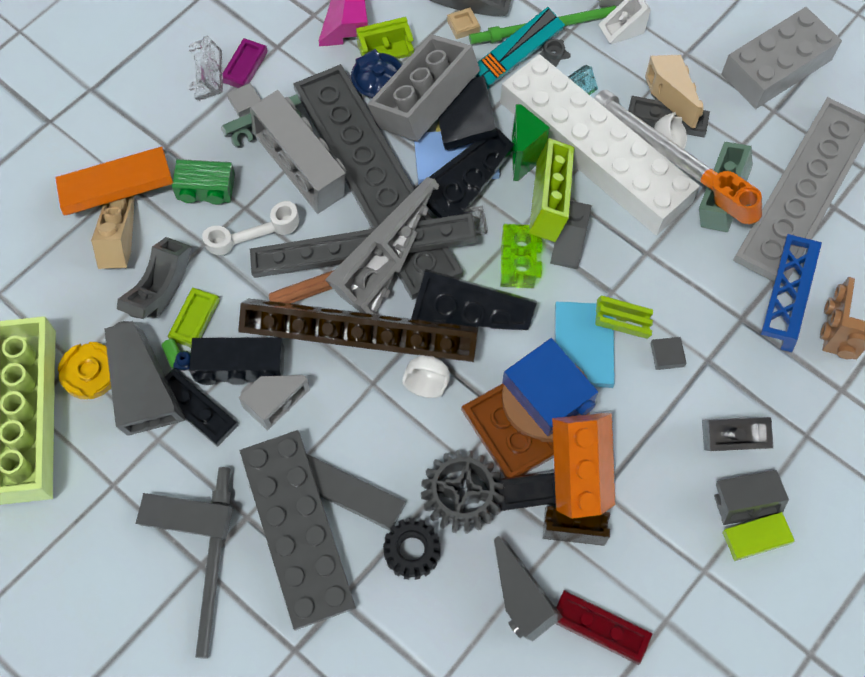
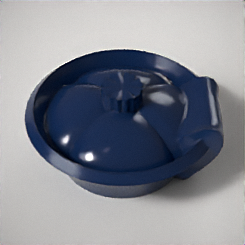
M373 49L355 59L356 63L351 71V80L354 87L360 93L372 99L400 69L403 63L390 54L378 53L376 49Z

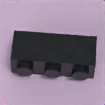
M192 338L189 371L194 382L202 385H213L216 382L242 385L245 382H255L261 376H283L285 349L282 338Z

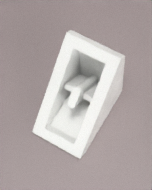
M624 0L598 25L609 43L615 44L644 34L651 8L645 0Z

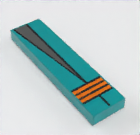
M549 7L545 8L479 60L477 63L480 71L475 76H484L487 89H489L542 47L548 40L562 31L565 24Z

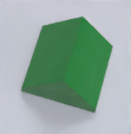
M522 104L515 105L512 128V143L514 144L512 151L513 181H519L536 166L537 160L548 140L550 130L549 126Z

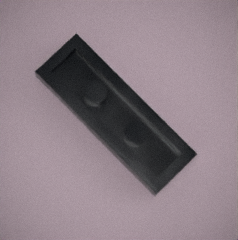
M174 368L165 376L185 416V420L215 446L218 447L239 426L233 418Z

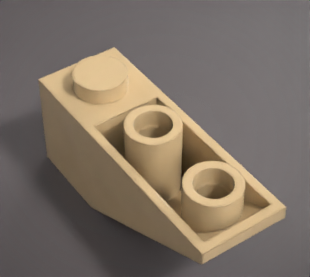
M650 56L645 78L651 94L673 113L676 112L678 117H682V120L691 128H696L698 119L703 114V102L698 98L696 85L691 81L689 68L685 65L682 56Z
M135 196L103 204L91 239L98 269L127 268L132 247Z

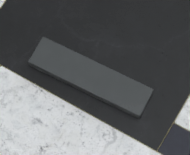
M307 454L320 497L390 531V528L398 520L405 506V501Z

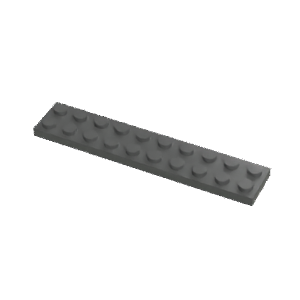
M340 64L293 83L294 90L320 137L326 142L331 156L334 159L338 158L343 163L346 169L345 181L371 228L374 229L414 191V188L343 66ZM427 212L426 216H421L419 221L430 220L432 218ZM449 247L408 253L400 272L397 273L412 300L418 296L425 269L459 279L463 277V271Z

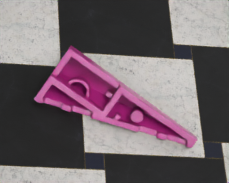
M365 0L330 1L319 37V47L343 45V38L357 37L356 28L368 25Z

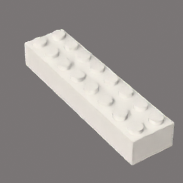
M540 54L502 83L500 103L514 114L515 105L522 104L550 127L548 138L573 146V165L656 236L693 203L700 185Z

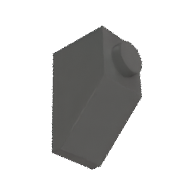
M570 201L569 219L554 243L550 264L578 269L592 205Z

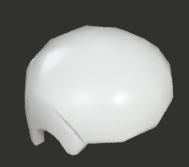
M676 112L659 119L655 123L654 129L682 149H685L687 134L682 124V117L675 116Z
M421 355L408 363L402 380L403 385L410 392L426 398L441 397L448 385L450 371L441 360L434 356Z

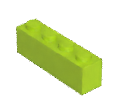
M548 138L536 163L529 234L556 242L569 219L574 147Z

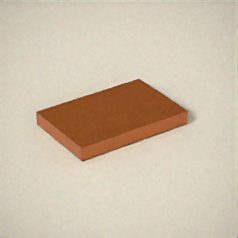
M502 383L463 405L461 411L506 478L525 475L554 458L553 442H541V440L532 438L521 431L518 432L511 425L503 410L502 391L504 384Z

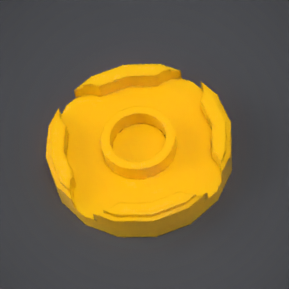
M88 342L89 344L81 345L80 343L64 353L58 364L59 381L71 396L79 399H94L104 395L111 389L107 347L103 344Z

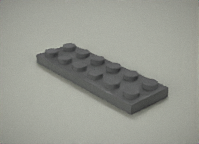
M296 430L239 450L293 629L296 631L356 609L299 431Z

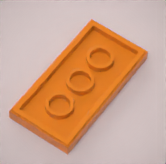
M162 146L55 177L60 208L64 216L173 183Z

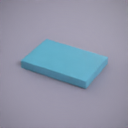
M556 301L555 342L571 361L584 372L594 387L613 388L615 384L614 330L595 325L596 303ZM603 315V317L614 320V317Z

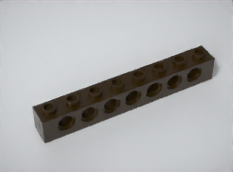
M248 298L241 302L238 332L474 362L478 327Z

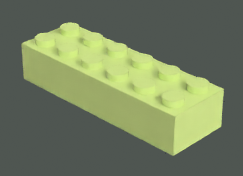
M45 316L0 321V505L53 499L56 331Z

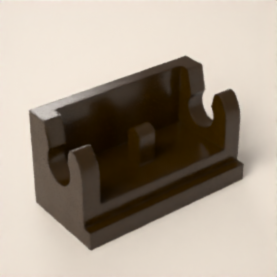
M546 506L542 539L605 546L610 538V529H608L610 512H604L602 515L572 519L556 511V508L553 506Z

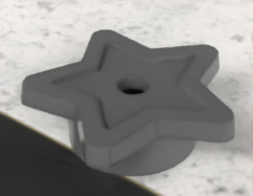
M558 39L548 40L542 46L543 51L539 53L555 67H557L560 60L571 57V54L565 50L564 41Z

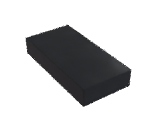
M554 471L496 480V482L503 484V489L497 491V493L504 496V501L499 503L500 511L556 503Z

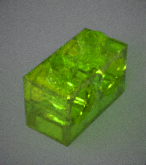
M503 224L500 287L534 289L536 278H541L542 261H537V253L542 251V238L529 234V225ZM517 242H524L527 245L520 246L517 244ZM516 267H524L527 270L519 271Z

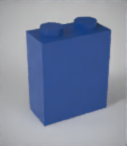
M552 337L504 371L502 383L547 436L553 433L552 418L577 416L578 414L586 415L596 406L597 389Z

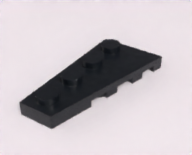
M497 127L498 136L474 142L429 176V178L436 180L439 187L437 190L432 191L426 206L437 218L465 214L513 151L514 144Z
M425 269L411 319L472 327H490L491 329L529 330L537 301Z

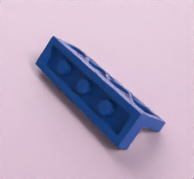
M787 234L761 335L783 340L780 350L792 353L799 337L822 242ZM795 245L807 248L805 255L796 259L790 251V246ZM794 267L799 274V279L790 283L783 273ZM788 291L793 298V302L783 307L777 296ZM782 316L787 323L786 330L782 331L769 327L771 320Z

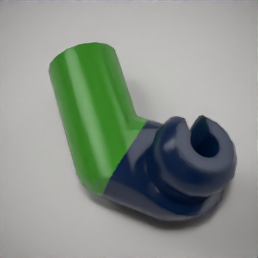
M174 339L164 341L161 346L170 367L183 371L189 370L191 353L180 351Z

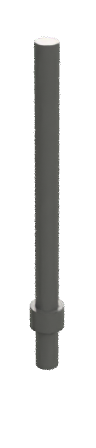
M228 467L218 468L216 490L212 491L211 504L230 506L231 493L228 491L231 469ZM210 537L195 658L208 659L222 547V539Z

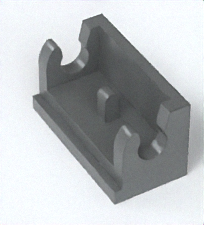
M777 470L717 481L718 494L714 495L723 525L764 518L784 512L789 501Z

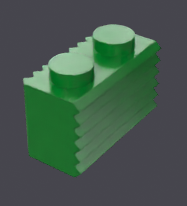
M176 159L172 183L176 199L185 203H193L198 200L215 205L224 202L230 203L235 178L232 162Z

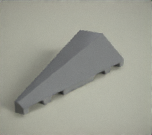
M427 177L325 279L341 298L359 312L379 315L377 311L383 298H388L391 292L388 287L395 272H400L418 233L415 231V228L421 216H426L429 209L426 205L432 191L437 190L439 187L435 179Z

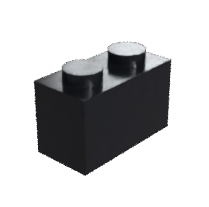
M771 417L702 420L704 450L773 448Z

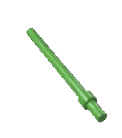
M616 6L559 16L558 18L565 26L603 19ZM526 23L504 28L499 26L490 27L488 31L469 34V42L471 45L488 41L490 43L501 42L503 38L510 37Z

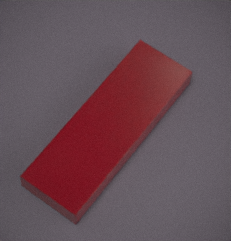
M567 591L562 592L556 608L563 618L556 622V625L637 665L641 664L653 633Z

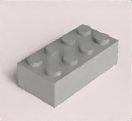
M804 7L730 53L721 75L757 109L832 61L842 40L807 7Z
M431 34L368 103L378 128L418 142L480 71L473 47Z
M276 90L250 107L253 134L317 214L344 197L346 169L343 163L338 158L334 159L331 156L326 142L314 135L309 121L297 114L295 105L289 97L284 98L279 90Z

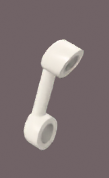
M290 201L279 202L271 210V222L230 234L229 230L222 226L208 227L202 234L204 245L210 253L224 255L229 253L235 244L273 232L281 235L290 234L299 224L297 207Z

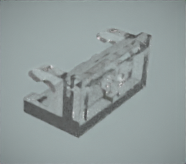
M208 35L204 36L202 40L189 45V52L200 49V52L194 54L196 81L189 84L190 91L196 89L194 98L197 101L223 93L222 50Z

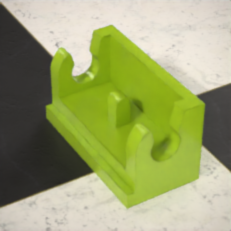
M407 17L356 28L357 45L361 56L373 49H376L378 53L390 54L397 59L409 57L414 53L411 43L413 36Z

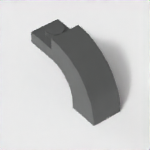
M168 237L152 246L150 260L144 275L136 286L118 298L117 310L140 319H144L148 315L159 316L167 307L181 283L192 246Z

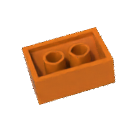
M612 413L552 418L556 511L572 519L602 515L615 505Z

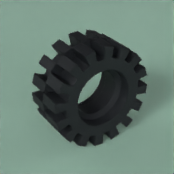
M409 518L408 522H404V519L400 520L399 525H393L390 528L389 534L386 533L383 551L387 566L390 570L394 571L395 575L398 577L402 575L407 580L410 577H415V580H417L422 575L426 577L430 574L432 568L435 569L440 558L438 533L434 532V528L431 525H425L424 520L420 519L419 522H416L415 518ZM408 538L419 539L424 545L423 555L417 560L405 559L399 550L404 540Z

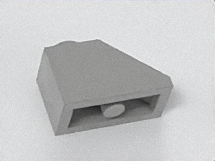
M304 375L261 376L255 382L248 383L242 389L239 400L243 409L268 431L310 390L308 379Z

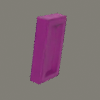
M243 38L220 76L221 82L236 88L249 84L268 52L267 46Z

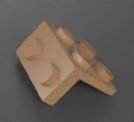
M847 277L843 284H838L834 297H829L826 302L824 314H827L828 318L827 322L822 326L820 339L824 340L822 351L837 354L843 359L857 360L865 351V321L849 317L855 278Z

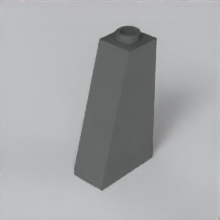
M121 321L116 323L115 326L104 328L116 427L129 436L185 421V416L144 332L133 321Z

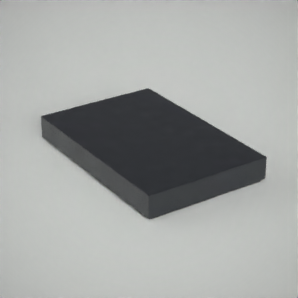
M484 76L472 79L439 116L440 131L445 151L498 136Z

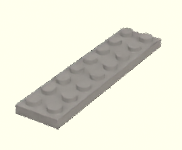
M829 97L826 98L764 205L762 217L753 224L733 261L775 282L787 234L806 239L813 237L865 142L864 114ZM795 245L790 246V251L796 259L800 258L806 249ZM794 267L784 271L783 274L787 280L792 275Z

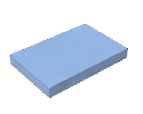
M441 131L425 132L418 142L414 141L418 185L473 143L445 151ZM499 169L491 179H499Z

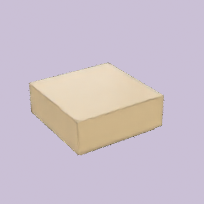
M471 8L447 15V22L456 40L469 36V34L480 32V25Z

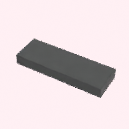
M631 96L628 111L653 128L659 119L673 113L660 101ZM703 110L696 128H691L682 120L686 134L704 138L707 132L710 111Z
M143 493L135 524L226 540L233 508Z

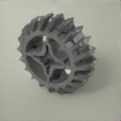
M457 450L454 459L448 453H445L443 456L444 463L435 459L433 461L435 469L428 468L426 470V476L429 479H423L421 482V486L427 489L421 492V499L428 500L424 504V510H434L430 515V519L436 521L441 517L440 527L442 529L446 528L448 523H451L453 533H457L458 525L464 526L465 534L470 533L471 524L478 531L481 530V519L485 523L491 524L493 520L491 514L498 515L500 508L497 504L504 501V496L497 493L499 489H503V484L496 482L497 479L501 478L500 472L491 473L494 469L493 462L487 463L484 466L485 457L483 454L475 460L471 450L468 451L467 457H462L461 451ZM462 471L460 476L454 480L446 479L445 482L441 481L450 473ZM471 473L477 475L484 482L487 490H483L482 486L472 482ZM466 480L465 488H467V491L462 498V502L459 503L460 495H458V492L463 486V481ZM437 492L443 493L444 497L450 498L454 502V511L448 509L440 501ZM480 501L485 502L477 510L463 513L468 504H479Z

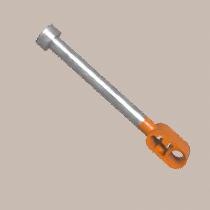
M602 90L594 97L597 102L664 157L714 192V201L718 207L743 224H753L760 220L762 217V194L759 189L734 172L723 171L717 173L619 105V98L609 90Z

